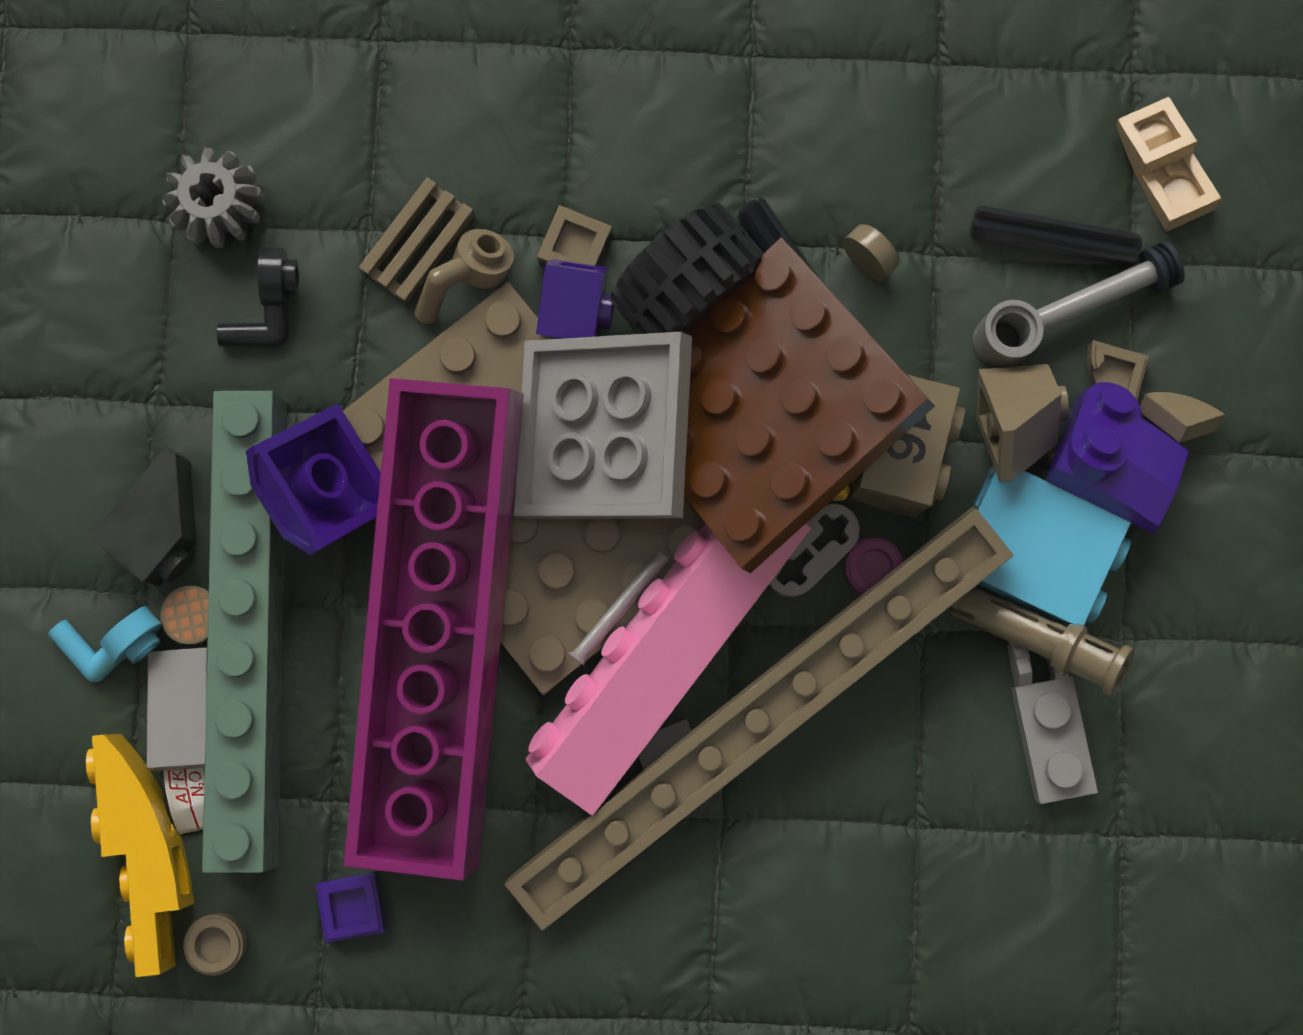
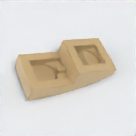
M1169 97L1117 120L1116 127L1131 166L1151 207L1166 232L1218 208L1221 196L1193 154L1197 140Z

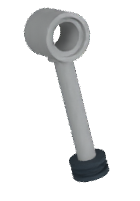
M1163 241L1151 248L1142 250L1139 265L1037 310L1030 304L1020 300L1001 302L977 325L973 334L974 350L980 360L990 367H1014L1039 346L1043 332L1148 285L1156 292L1161 293L1168 288L1183 283L1185 270L1182 260L1174 246L1167 241ZM1006 323L1014 327L1019 335V346L1009 347L1004 345L996 335V324Z

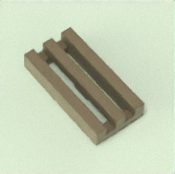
M427 177L360 264L359 269L398 299L408 304L427 279L429 272L437 266L474 217L473 209L465 203L461 204L455 199V196L446 190L440 189L434 181ZM432 199L435 200L436 203L383 272L379 270ZM448 210L453 213V218L403 284L397 283L395 279Z

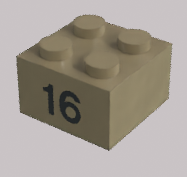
M908 375L935 407L852 481L847 502L914 519L927 508L933 507L936 499L942 500L944 497L951 466L943 464L942 460L950 442L956 443L959 437L965 408L956 406L960 388Z

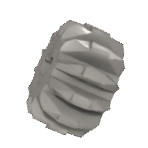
M204 147L201 162L197 164L190 156L182 155L181 162L186 171L183 175L166 173V180L176 190L162 196L163 204L169 210L174 211L169 219L172 226L177 231L187 230V238L196 245H200L208 237L210 243L215 248H223L226 233L228 232L238 241L245 240V231L240 227L243 221L251 224L260 223V215L251 207L264 201L262 190L257 186H253L257 174L249 165L240 167V159L235 153L227 151L218 159L213 149ZM220 190L223 194L214 196V191ZM213 200L212 206L207 207V205L204 203Z

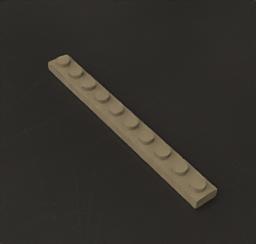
M971 507L608 797L593 816L588 813L506 879L505 886L543 931L1013 557V553L976 508Z

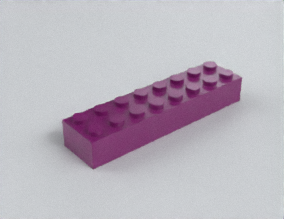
M396 378L389 379L344 866L462 881L479 868L524 399L523 393L513 389Z

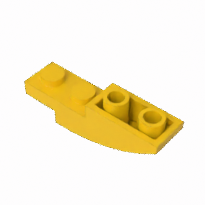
M122 734L92 736L93 749H89L86 755L87 776L91 784H96L98 807L94 808L91 814L92 837L96 844L101 845V857L126 854V865L122 866L119 877L121 896L125 902H130L131 926H127L124 937L126 957L129 962H134L136 977L160 975L176 966L171 911L180 910L194 904L190 869L183 841L174 825L170 823L162 790L151 771L147 769V765Z

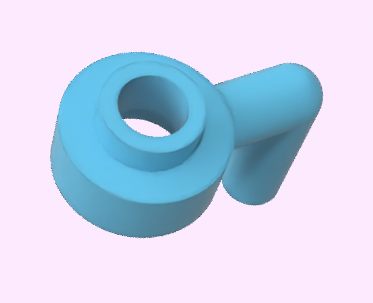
M147 606L141 607L121 620L103 637L100 642L102 648L97 653L94 652L67 619L55 625L48 632V636L88 681L100 682L124 659L128 658L132 664H135L146 657L148 652L153 651L161 642L156 634L161 629L162 623Z

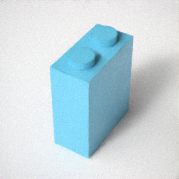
M994 466L991 467L973 507L980 512L1014 556L976 586L1065 627H1068L1069 624L1076 625L1078 623L1084 626L1085 622L1093 624L1106 601L1107 593L1100 589L1110 569L1116 572L1129 551L1131 540L1124 536L1131 522L1026 471L1022 472L1012 481L999 482Z

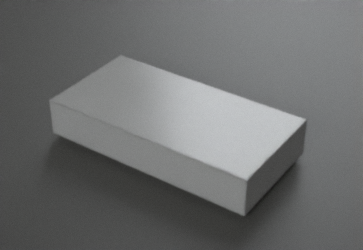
M207 648L148 652L147 769L152 772L205 768Z

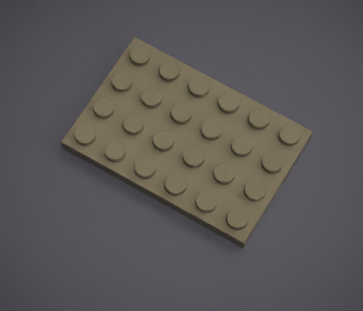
M506 282L343 411L380 472L390 378L510 388L521 393L524 341L550 339V336L536 334L538 317L509 282ZM685 497L683 518L524 519L514 516L513 505L501 643L542 695L545 696L582 666L567 652H572L577 648L652 557L660 551L669 561L651 583L656 579L662 580L676 562L674 555L680 543L690 533L694 531L699 532L705 522ZM643 592L584 661L585 663L602 650L605 642L616 629L622 626L626 628L640 609L638 608V601Z

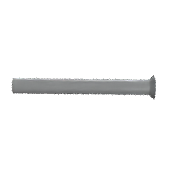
M658 551L577 648L567 653L585 667L584 661L667 564L669 559Z

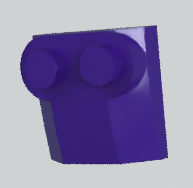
M1100 382L1094 384L1089 389L1083 388L1075 400L1046 481L1154 533L1160 526L1177 492L1189 451L1182 443H1178L1163 430L1141 417L1140 405L1129 390L1114 383Z
M339 404L250 447L246 451L250 486L281 536L309 555L356 531L377 517L381 472Z

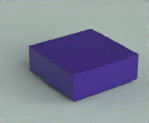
M377 871L315 884L325 943L383 933L387 930Z

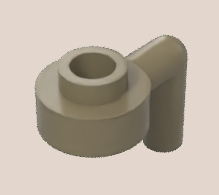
M474 229L463 234L456 247L453 260L429 272L415 309L416 318L426 324L435 322L448 288L462 281L483 289L495 288L501 285L506 280L514 260V253L510 244L502 236L490 230Z

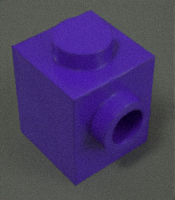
M551 259L547 262L544 270L536 334L550 336V339L597 337L600 335V328L610 330L614 306L610 302L611 294H605L609 267Z

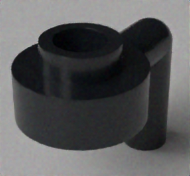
M260 248L257 278L261 305L264 306V323H218L217 341L219 346H280L287 341V305L289 295H298L299 266L297 260H288L285 248Z

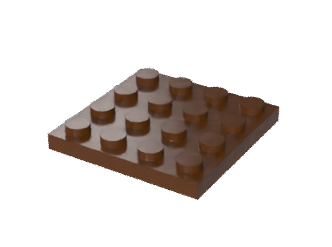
M782 237L762 255L756 272L741 286L726 294L710 307L687 332L688 335L692 336L684 496L740 568L752 573L935 407L930 399Z

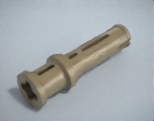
M977 586L952 605V617L976 625L995 636L1039 654L1041 657L1051 661V667L1055 668L1056 673L1066 676L1071 672L1102 687L1103 694L1110 698H1113L1119 691L1134 659L1135 648L1124 645L1122 648L1115 647L1089 635L1086 626L1078 623L1076 625L1069 624L1068 627H1065L1008 600L990 594Z

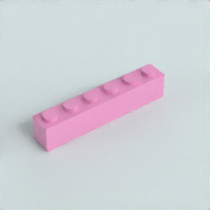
M706 523L699 532L694 531L690 533L678 546L674 555L676 562L662 580L656 579L645 589L638 601V608L640 609L626 628L623 626L619 627L609 636L602 648L601 654L603 658L589 676L584 674L579 677L571 686L565 698L567 705L553 723H545L533 736L528 748L530 753L525 760L535 775L593 816L811 528L805 524L752 573L740 568Z

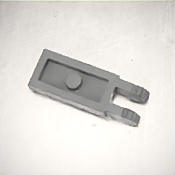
M1008 642V654L1015 687H1011L1035 802L1037 804H1044L1098 793L1073 676H1069V674L1063 676L1056 673L1055 668L1051 667V661L1046 659L1050 680L1032 683L1029 650Z

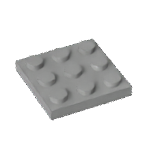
M683 332L524 341L521 393L524 394L516 473L515 517L524 519L683 518L692 336Z

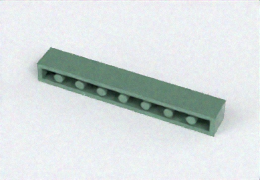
M213 391L202 873L266 872L278 867L285 539L279 533L250 486L246 451L250 447L287 429V402L274 391Z

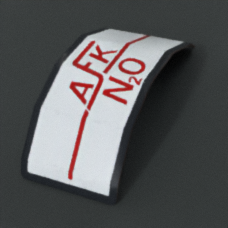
M205 768L160 771L167 815L170 823L174 825L180 836L203 832Z

